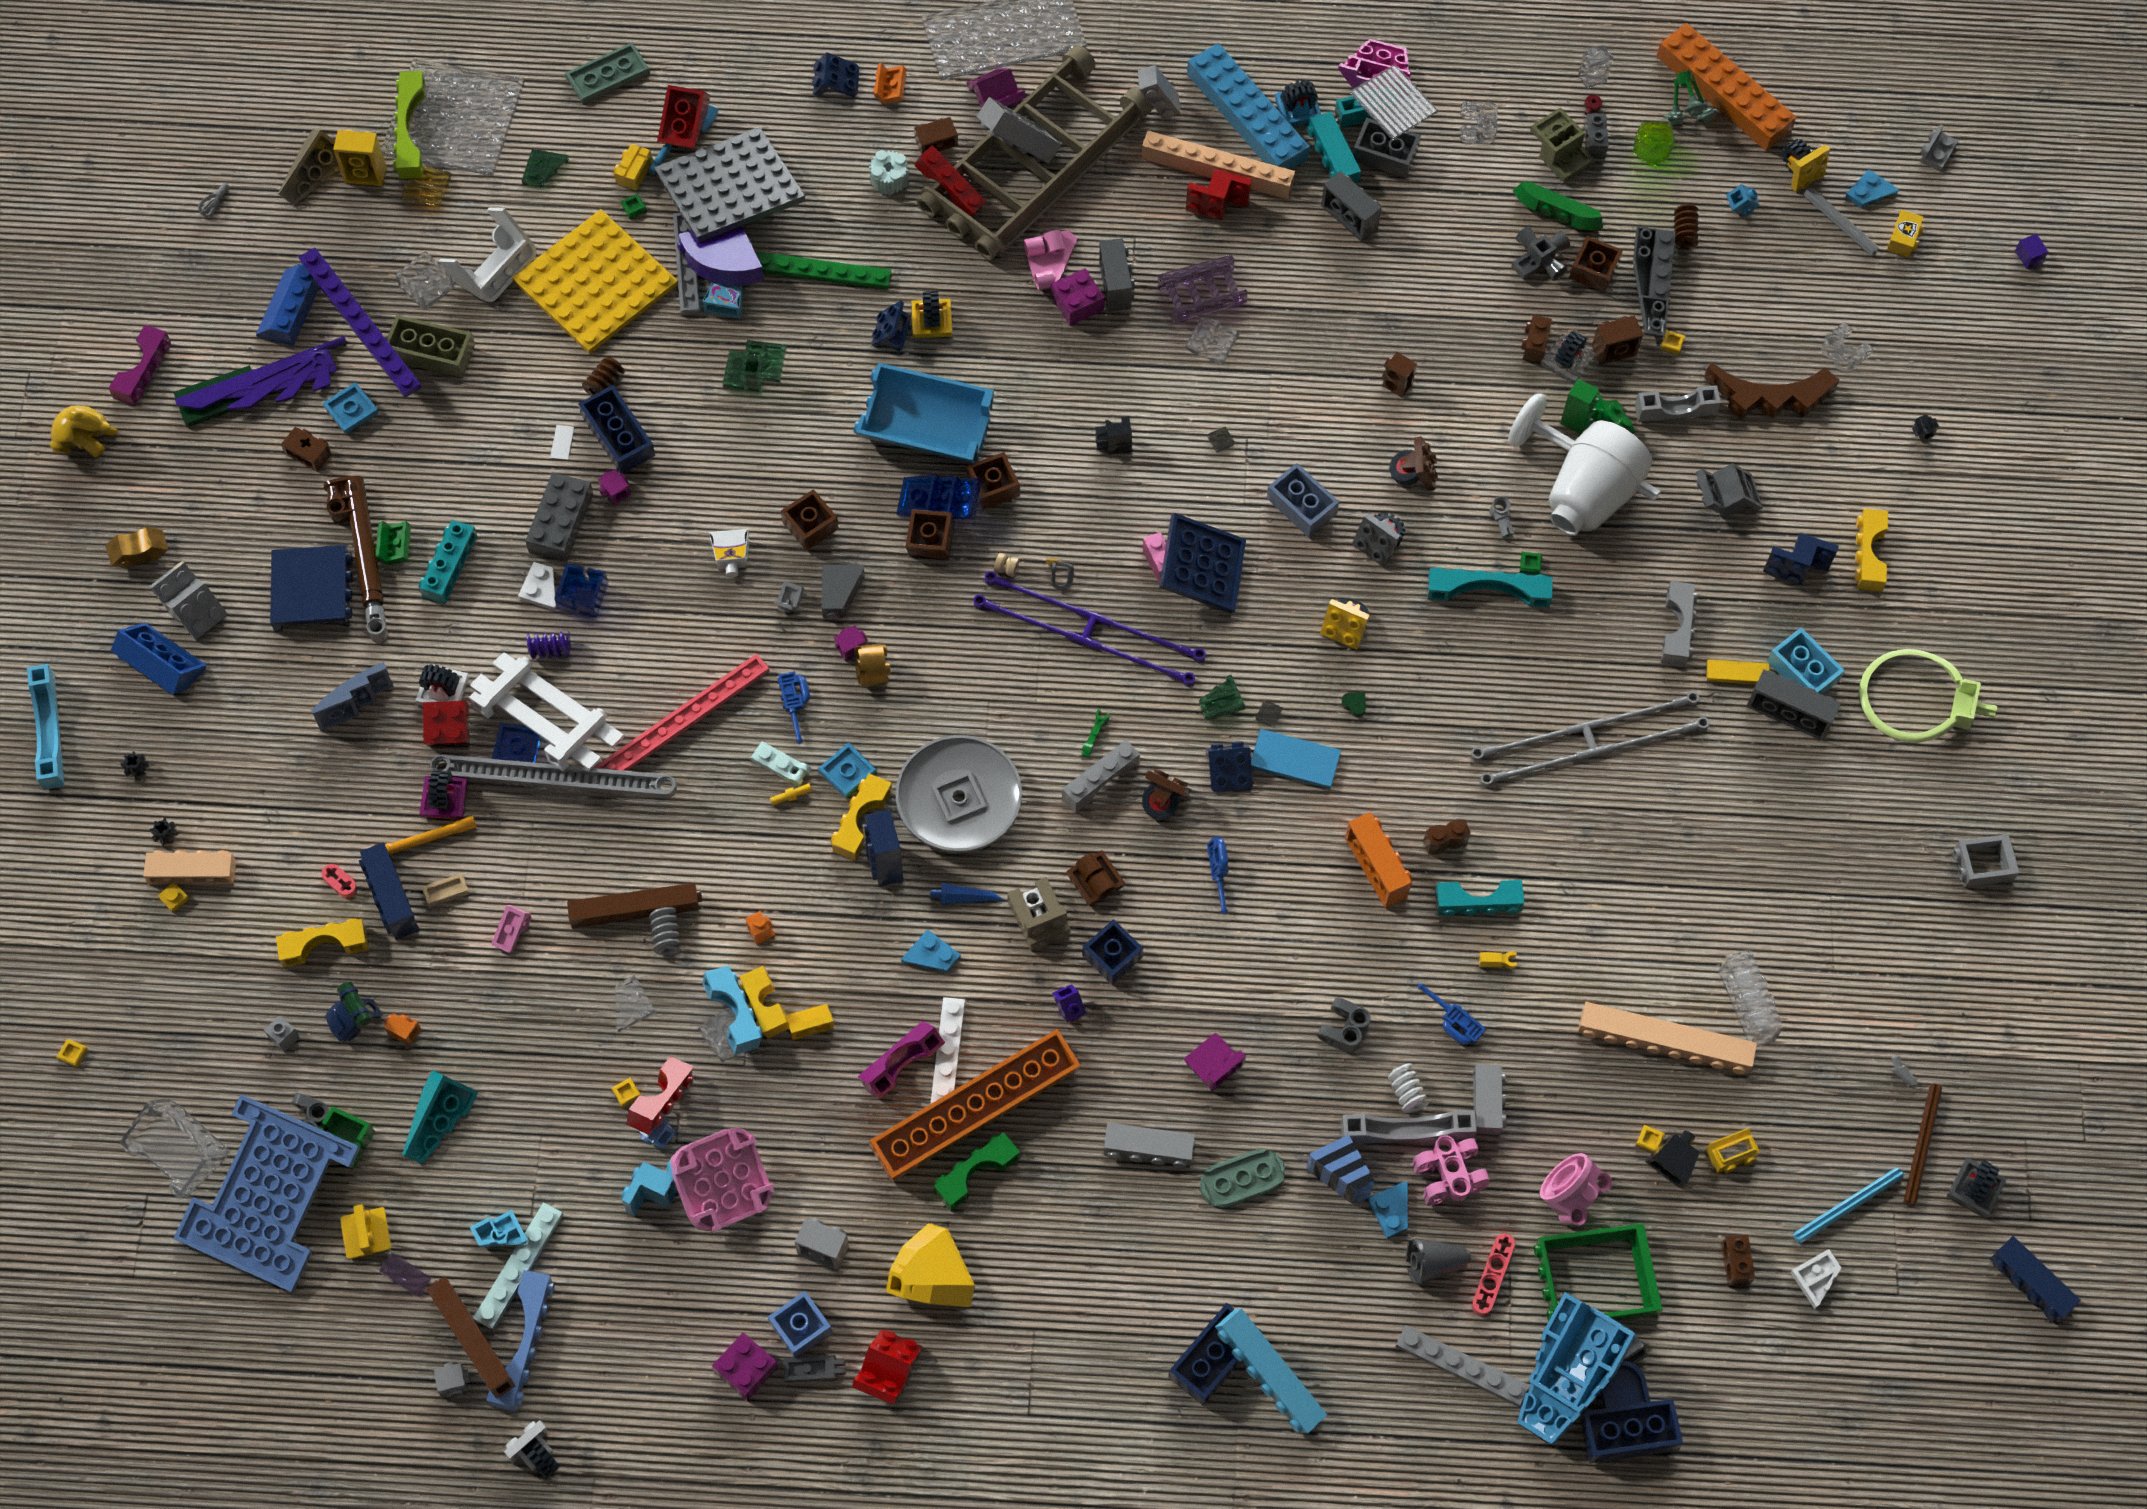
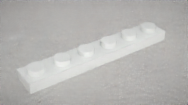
M943 997L939 1034L945 1044L937 1050L931 1103L955 1090L965 999Z

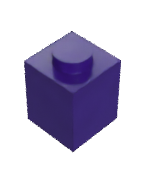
M2037 234L2021 239L2015 249L2016 254L2026 269L2042 265L2048 254V250Z

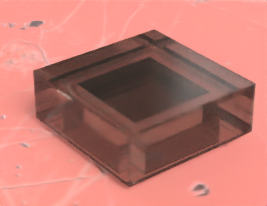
M1226 427L1207 435L1216 453L1234 446V440Z
M1263 700L1256 720L1275 727L1283 707Z

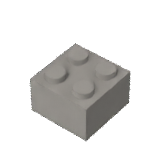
M805 1218L795 1239L797 1254L838 1271L849 1248L847 1234L839 1227L833 1226L830 1228L825 1226V1223L817 1218H812V1220Z

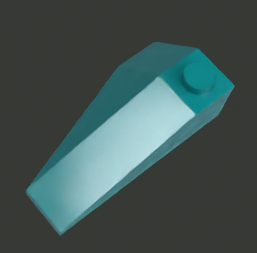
M432 1070L422 1090L402 1155L422 1164L439 1146L440 1140L455 1128L454 1125L462 1116L465 1117L470 1111L479 1091Z

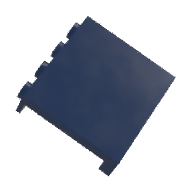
M346 545L271 550L270 624L274 632H283L284 625L341 621L344 622L346 627H349V619H352V608L349 607V601H352V590L349 588V583L353 581L349 565L353 564L352 553L348 552Z

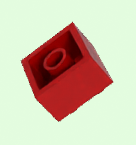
M423 702L424 744L428 746L470 744L469 702Z

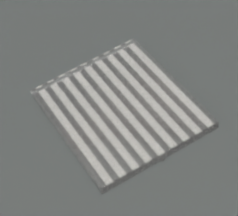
M1393 64L1350 91L1351 96L1392 140L1438 112V109L1396 64Z

